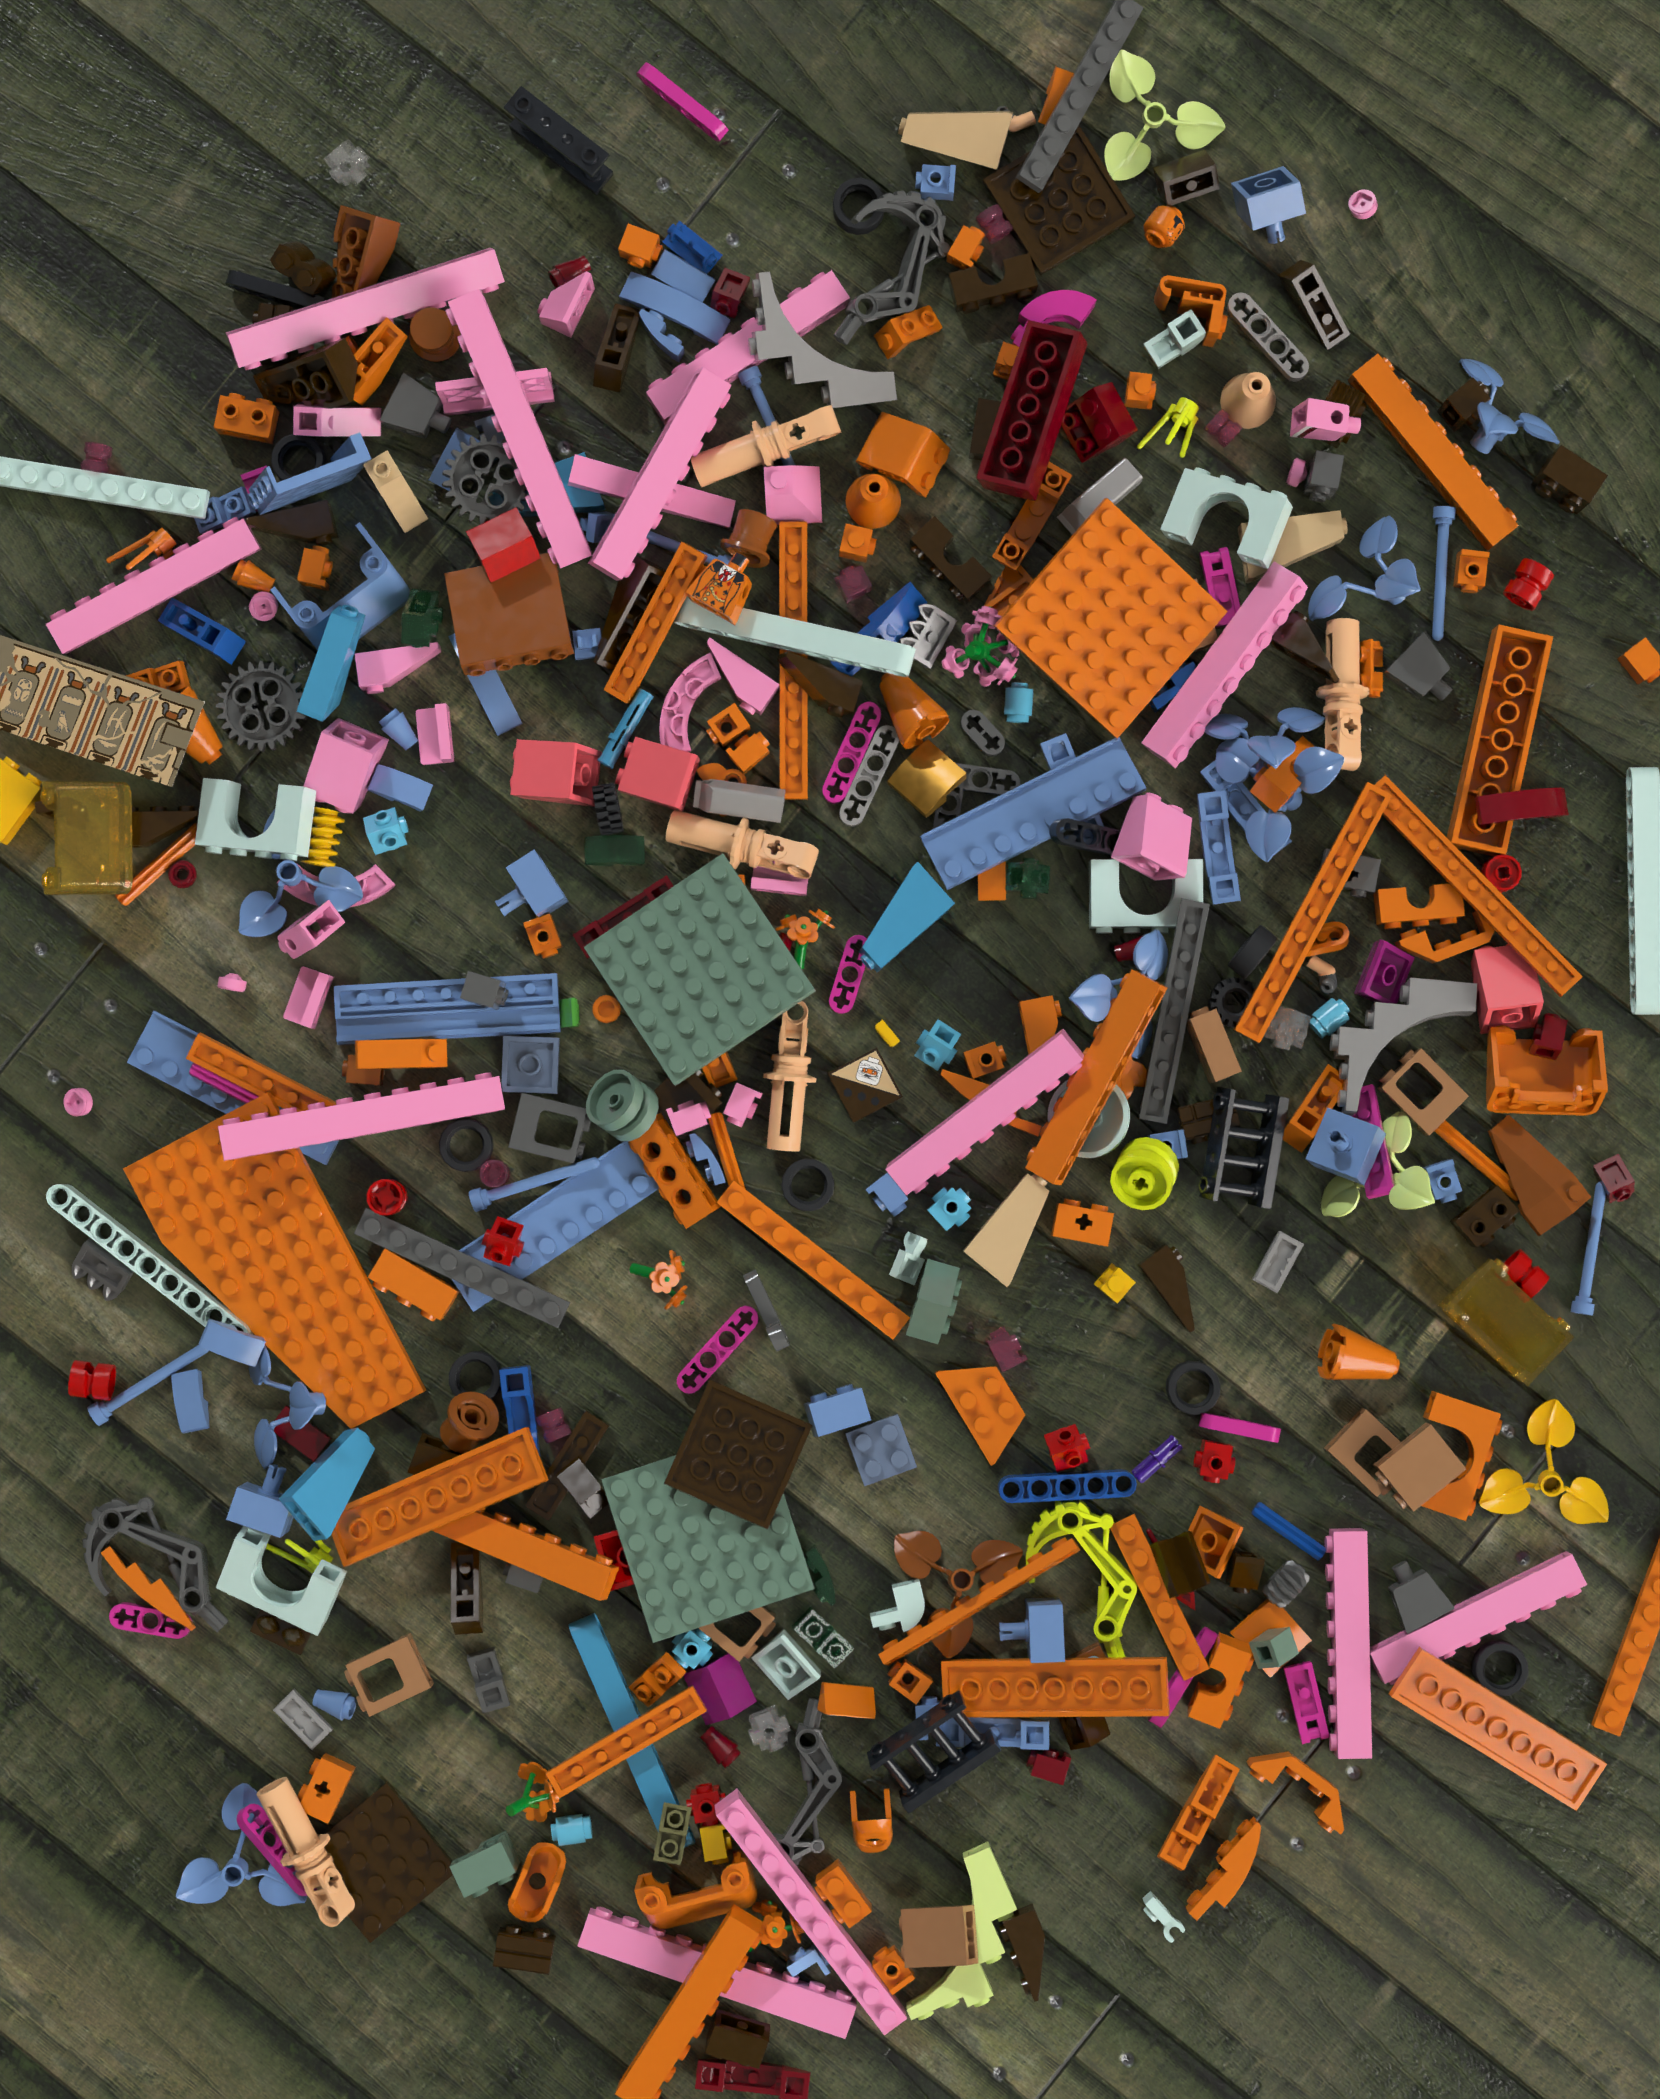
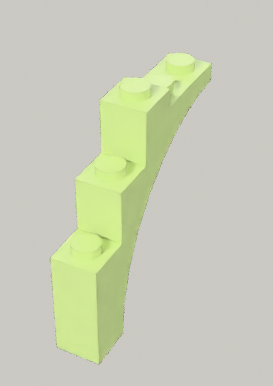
M989 1842L963 1852V1858L970 1876L972 1905H974L978 1963L965 1966H950L944 1975L928 1990L906 2002L907 2012L911 2020L918 2018V2020L926 2019L934 2014L933 2010L942 2006L945 2009L958 2004L959 1999L962 1997L967 2007L972 2005L980 2007L990 2001L989 1998L994 1996L981 1963L992 1964L1002 1958L1001 1954L1005 1953V1949L993 1920L1004 1921L1014 1915L1013 1911L1017 1910V1907Z

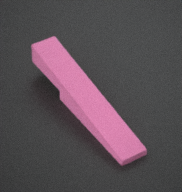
M575 454L568 486L619 498L623 501L639 472ZM676 483L673 488L676 491L673 500L668 506L664 504L661 510L662 512L730 528L736 500Z

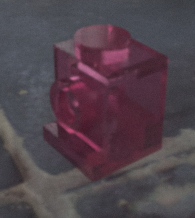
M854 565L840 571V575L834 578L846 603L872 590V584L862 565L857 567Z
M1004 1326L989 1333L991 1338L986 1340L1002 1372L1028 1360L1024 1353L1018 1354L1017 1351L1022 1348L1015 1334L1009 1336Z

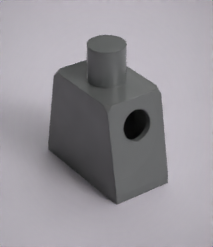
M403 373L380 421L386 428L426 439L431 428L445 434L450 427L452 419L439 413L443 406L439 397Z
M1424 632L1383 673L1385 678L1419 700L1430 691L1436 698L1442 701L1453 690L1441 679L1449 671L1450 667Z
M1402 1561L1392 1567L1398 1582L1390 1585L1388 1590L1400 1626L1404 1632L1409 1634L1455 1609L1425 1570L1421 1569L1413 1573L1407 1561Z

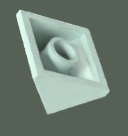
M784 1628L751 1657L788 1700L821 1677V1670Z

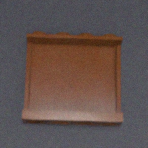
M549 553L539 554L540 559L491 583L482 566L444 573L460 665L464 675L480 676L490 670L506 671L516 665H536L541 660L551 658L553 660H561L568 657V655L574 654L559 580L558 565L553 564Z

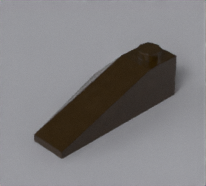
M343 338L253 375V378L263 398L266 400L287 404L301 402L305 406L318 404L324 405V408L332 409L354 400L358 363L346 339Z
M638 555L632 561L635 563V567L629 577H623L622 580H618L594 658L595 663L613 671L666 572V569Z

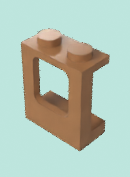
M1421 1048L1415 1051L1410 1049L1399 1059L1402 1064L1395 1071L1390 1069L1380 1078L1379 1081L1382 1084L1377 1089L1380 1092H1384L1408 1115L1424 1136H1430L1469 1096ZM1414 1063H1419L1442 1086L1441 1092L1424 1109H1418L1396 1086L1397 1080Z
M1361 1408L1324 1449L1353 1474L1371 1494L1376 1497L1380 1494L1384 1496L1391 1490V1486L1385 1487L1379 1480L1376 1481L1355 1461L1354 1456L1372 1436H1378L1391 1449L1401 1442L1367 1409Z
M763 1606L750 1610L749 1612L757 1617L761 1624L743 1646H738L716 1628L714 1623L699 1629L740 1662L743 1657L749 1659L758 1648L755 1642L761 1635L767 1637L776 1625L773 1622L776 1614L772 1611L769 1612Z
M411 1633L356 1660L353 1659L345 1665L347 1668L345 1671L346 1679L350 1686L355 1685L359 1694L356 1697L358 1705L363 1712L367 1711L369 1717L431 1688L434 1684ZM390 1658L394 1661L404 1686L402 1689L374 1701L360 1671Z

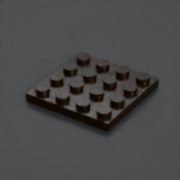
M1080 125L1075 130L1041 192H1036L1016 178L1030 151L983 179V184L1026 254L1030 253L1032 263L1040 276L1135 219V214Z
M709 1380L664 1485L767 1530L812 1428V1424Z
M386 1782L325 1833L329 1834L331 1838L325 1849L327 1853L332 1855L333 1863L341 1874L342 1880L355 1902V1907L348 1916L370 1943L453 1875L449 1867L453 1860L389 1782Z

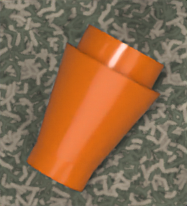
M242 559L232 576V580L236 581L239 586L269 593L276 580L250 560L246 562Z

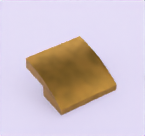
M927 739L898 767L888 780V784L927 818L946 802V795L966 779V772Z

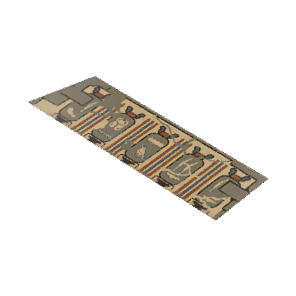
M0 635V730L172 787L205 703L204 701Z

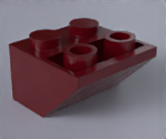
M1112 382L1093 387L1068 405L1061 423L1081 463L1115 447L1138 431Z

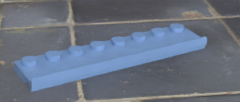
M1120 737L950 820L921 835L920 839L946 890H949L1051 839L1049 828L1055 820L1069 818L1084 822L1146 791V786ZM1060 827V832L1066 831L1064 827Z
M558 974L491 977L506 983L505 988L509 990L505 1005H500L498 1010L461 999L460 996L466 978L334 986L337 1045L355 1044L357 1040L455 1039L560 1033Z
M153 1010L127 1063L225 1114L243 1106L245 1103L189 1074L193 1062L186 1059L198 1033ZM339 1140L300 1147L303 1154L327 1165Z
M624 1141L598 1158L600 1161L599 1167L569 1177L507 1218V1220L524 1225L520 1239L525 1242L519 1258L514 1256L510 1267L483 1257L486 1246L482 1245L484 1234L459 1251L515 1277L524 1279L657 1191L659 1186L654 1178L646 1173L643 1167L644 1162L640 1156L632 1151L628 1141ZM453 1280L473 1312L494 1299Z

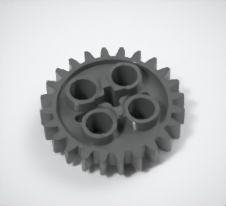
M482 434L478 443L471 436L469 439L470 446L460 442L459 446L462 452L460 453L453 449L451 454L455 460L447 459L445 462L451 470H443L442 472L443 476L449 478V480L442 483V487L450 488V491L445 494V498H454L450 507L455 508L459 506L461 508L459 517L468 513L469 523L476 517L479 518L480 525L485 522V519L490 520L515 507L519 511L524 510V506L520 501H526L525 496L527 494L524 492L528 490L525 484L520 486L514 470L518 468L514 458H508L504 450L503 443L507 442L506 438L501 443H497L495 434L490 441H487L485 435ZM477 455L484 456L488 462L487 467H476L473 463V457ZM494 458H498L499 463L491 478L493 483L489 484L482 502L477 503L476 499L484 484V479L482 478L487 476ZM502 467L510 468L513 472V479H502L499 475V469ZM469 480L475 483L477 491L473 494L464 492L462 489L464 481ZM498 493L502 497V504L499 506L490 504L488 494Z
M263 661L259 662L258 668H255L251 662H248V671L239 666V676L236 677L231 673L228 674L232 680L231 684L222 682L223 687L227 690L226 693H217L224 701L223 703L216 704V707L224 712L219 714L217 718L227 721L221 728L224 731L232 729L228 735L231 740L239 736L237 742L239 746L242 747L248 741V749L253 751L256 744H258L261 752L265 751L266 745H269L275 751L276 742L285 747V737L288 736L293 740L295 739L292 733L293 729L302 731V727L297 722L307 718L296 711L303 694L297 691L303 685L300 682L292 684L296 676L291 673L285 677L287 669L284 666L276 671V664L274 662H271L268 669ZM255 683L259 684L262 701L268 704L264 707V712L270 725L269 730L265 729L262 712L256 709L260 706V701L254 688ZM271 683H277L278 692L273 696H267L266 687ZM244 690L251 691V699L247 703H240V693ZM277 710H284L285 719L280 723H275L273 721V714ZM251 717H257L258 726L253 730H247V720Z

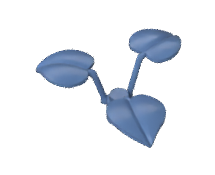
M1460 359L1459 363H1462L1469 376L1473 377L1476 381H1481L1490 388L1489 397L1491 399L1488 403L1480 402L1477 405L1480 417L1479 429L1470 440L1471 445L1476 450L1488 454L1497 440L1502 441L1507 434H1516L1518 427H1523L1527 433L1539 439L1553 442L1556 445L1560 443L1549 425L1539 417L1529 413H1521L1519 415L1520 420L1514 422L1511 418L1499 412L1492 406V402L1497 390L1496 386L1502 387L1504 384L1501 376L1487 364L1471 359Z
M1391 516L1384 517L1369 527L1359 544L1360 553L1365 558L1375 556L1376 561L1385 573L1376 580V589L1372 590L1349 582L1342 584L1339 576H1331L1316 587L1310 598L1308 614L1311 621L1326 618L1336 613L1346 600L1347 592L1345 589L1347 588L1371 594L1377 599L1389 601L1393 605L1400 604L1406 596L1421 591L1417 580L1416 568L1409 559L1397 560L1387 568L1381 558V553L1389 552L1397 539V525Z
M1287 708L1280 711L1277 716V720L1282 723L1277 736H1253L1249 739L1248 732L1245 730L1248 727L1246 720L1232 714H1217L1205 727V733L1224 740L1234 739L1241 735L1244 739H1248L1247 745L1249 749L1261 758L1259 763L1254 766L1256 770L1259 771L1263 766L1268 769L1267 764L1277 769L1283 760L1292 755L1296 747L1292 740L1283 737L1284 731L1288 728L1295 732L1314 730L1325 722V717L1304 708Z
M1228 739L1222 742L1216 749V768L1218 774L1228 783H1241L1248 778L1250 772L1254 775L1259 772L1254 766L1259 763L1261 758L1249 749L1247 745L1248 739ZM1309 747L1303 750L1294 762V771L1298 775L1296 779L1302 784L1278 811L1296 810L1302 803V794L1300 793L1302 790L1308 794L1324 790L1338 775L1345 758L1322 747ZM1269 809L1268 813L1264 811L1254 812L1247 821L1245 833L1253 852L1265 862H1269L1273 855L1288 841L1292 827L1290 820L1285 814L1281 812L1274 813Z
M275 809L267 819L263 833L271 825L274 819ZM272 854V858L280 859V855ZM284 860L277 867V876L280 881L278 882L276 898L274 899L266 891L250 893L241 904L238 931L240 934L249 937H264L280 930L287 919L286 909L278 904L285 885L295 886L303 880L316 886L317 888L314 891L316 904L320 906L327 900H330L338 913L345 911L362 900L363 891L357 879L341 867L323 868L320 871L318 882L304 875L301 868L294 861Z
M1157 929L1141 937L1133 952L1136 968L1140 970V973L1153 980L1158 979L1163 974L1168 961V949L1165 939ZM1104 974L1093 975L1085 980L1070 995L1069 999L1088 1020L1094 1022L1101 1021L1110 1011V1001L1113 998H1117V990L1114 988V985L1120 984L1122 978L1110 980ZM1151 1020L1131 1057L1139 1059L1144 1054L1152 1035Z
M266 1345L263 1347L256 1366L249 1365L250 1377L255 1385L264 1383L289 1391L290 1412L289 1416L272 1421L270 1424L267 1419H261L256 1427L254 1434L255 1452L264 1469H268L269 1464L273 1463L277 1453V1438L274 1432V1428L277 1425L290 1421L294 1430H300L310 1421L313 1415H322L326 1408L324 1394L318 1392L309 1393L302 1382H295L290 1387L269 1379L271 1361Z
M247 1783L236 1786L224 1801L222 1819L225 1826L230 1830L240 1829L236 1818L242 1808L249 1804H257L263 1808L256 1795L257 1791ZM253 1813L249 1814L247 1820L252 1823L255 1815ZM242 1830L233 1858L228 1861L223 1870L219 1871L218 1864L210 1858L201 1857L194 1859L183 1871L176 1893V1898L182 1901L196 1904L213 1903L220 1900L226 1894L229 1886H238L244 1878L250 1880L252 1877L264 1875L259 1882V1892L262 1898L269 1904L287 1906L305 1903L307 1900V1896L296 1894L271 1864L268 1871L264 1869L253 1872L248 1871V1863L243 1858H240L246 1836Z

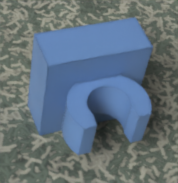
M607 511L589 513L588 519L580 518V525L582 530L586 531L587 541L599 543L615 514Z
M601 629L572 631L575 659L595 658L601 639Z

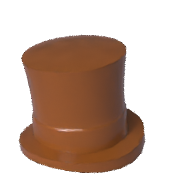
M428 307L418 311L412 318L409 340L414 352L421 358L431 362H440L449 359L458 351L460 343L457 337L461 335L457 324L452 326L446 311Z
M741 509L738 512L733 532L729 539L721 540L720 546L731 557H733L735 552L745 556L750 561L747 567H765L770 561V556L766 553L767 546L777 528V524L762 513Z
M464 1392L455 1396L448 1406V1418L441 1424L440 1436L444 1444L455 1452L466 1453L475 1449L480 1440L487 1439L497 1429L499 1413L496 1405L486 1395L478 1392Z

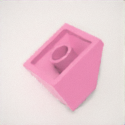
M587 271L551 291L548 299L543 298L537 311L540 314L541 324L570 338L572 337L595 290L591 273Z
M818 466L764 467L766 516L774 520L777 525H779V522L822 523L820 468Z

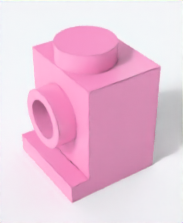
M736 1083L723 1114L728 1115L726 1121L742 1128L746 1118L752 1119L758 1104L754 1103L755 1097L761 1099L763 1094Z
M693 1100L677 1106L679 1109L677 1112H674L673 1108L666 1109L676 1136L708 1125L707 1118L711 1117L706 1101L694 1104Z

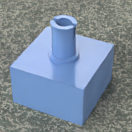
M1284 166L1231 183L1237 215L1253 231L1266 227L1267 241L1270 244L1278 243L1277 238H1279L1280 242L1285 240L1281 221L1306 214L1300 181Z
M532 850L506 867L516 883V889L495 901L497 906L501 908L500 911L504 916L526 903L531 906L538 917L549 914L569 902L535 850Z
M1327 1107L1306 1160L1314 1167L1365 1185L1386 1133L1379 1126Z
M269 1464L262 1487L249 1482L237 1487L226 1520L280 1538L289 1532L294 1518L279 1500L283 1494L278 1491L287 1469L281 1466L277 1469L278 1465Z
M1059 1597L1025 1599L1026 1619L1024 1622L999 1623L1000 1641L1025 1639V1642H1027V1655L1031 1663L1065 1662L1063 1604Z

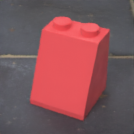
M635 737L633 743L628 742L624 753V758L628 760L625 769H619L615 784L619 785L618 791L673 810L684 811L700 763L698 755Z
M517 739L516 748L513 752L514 768L510 779V795L530 800L595 807L592 786H597L599 782L601 763L597 760L602 752L575 742Z
M1509 944L1499 947L1483 946L1475 949L1471 960L1473 983L1477 984L1476 1006L1480 1033L1486 1034L1489 1032L1490 1027L1500 1025L1508 1026L1513 1030L1534 1028L1544 1003L1537 973Z

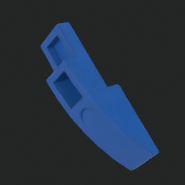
M909 582L867 618L870 620V623L857 634L898 642L909 630V622L916 621L919 617L920 611L918 606L927 604V601L914 585ZM829 660L839 672L849 676H853L862 668Z

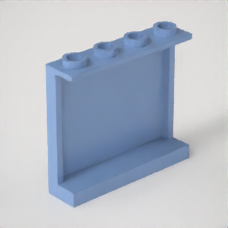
M361 433L349 436L330 458L331 463L278 483L270 466L266 467L248 489L250 493L247 496L253 510L257 509L259 515L352 481L364 468L363 464L371 460Z

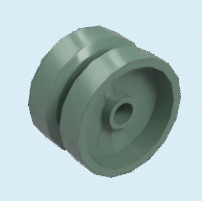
M613 1070L604 1074L596 1081L586 1101V1113L590 1121L620 1141H632L641 1137L653 1124L659 1109L658 1097L655 1091L625 1070Z

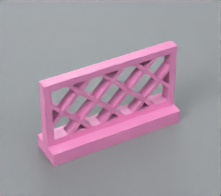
M547 368L516 372L530 405L555 402L551 372H548ZM466 378L435 383L436 392L443 404L445 416L493 410L492 405L486 406L480 390L484 389L480 378L476 380L475 378Z

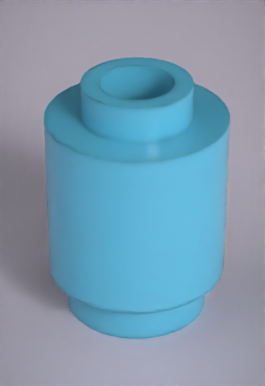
M1011 683V688H1006L1004 715H1007L1006 722L1029 723V716H1032L1033 689H1028V683Z
M1331 998L1311 1015L1312 1018L1308 1021V1024L1320 1038L1326 1035L1330 1036L1350 1019L1348 1016L1350 1009L1341 999L1336 1001Z
M576 1814L556 1817V1823L551 1824L552 1840L558 1841L559 1846L584 1843L586 1839L593 1838L590 1815Z

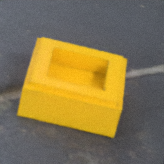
M883 1019L875 1025L874 1029L890 1048H893L900 1042Z

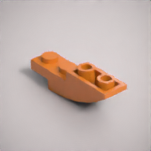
M1254 1816L1250 1821L1244 1820L1236 1829L1238 1834L1231 1841L1226 1840L1218 1848L1216 1860L1222 1868L1220 1870H1213L1206 1879L1207 1884L1200 1891L1198 1889L1195 1890L1187 1899L1188 1905L1186 1909L1196 1921L1215 1901H1218L1225 1908L1243 1884L1252 1866L1260 1839L1261 1825Z

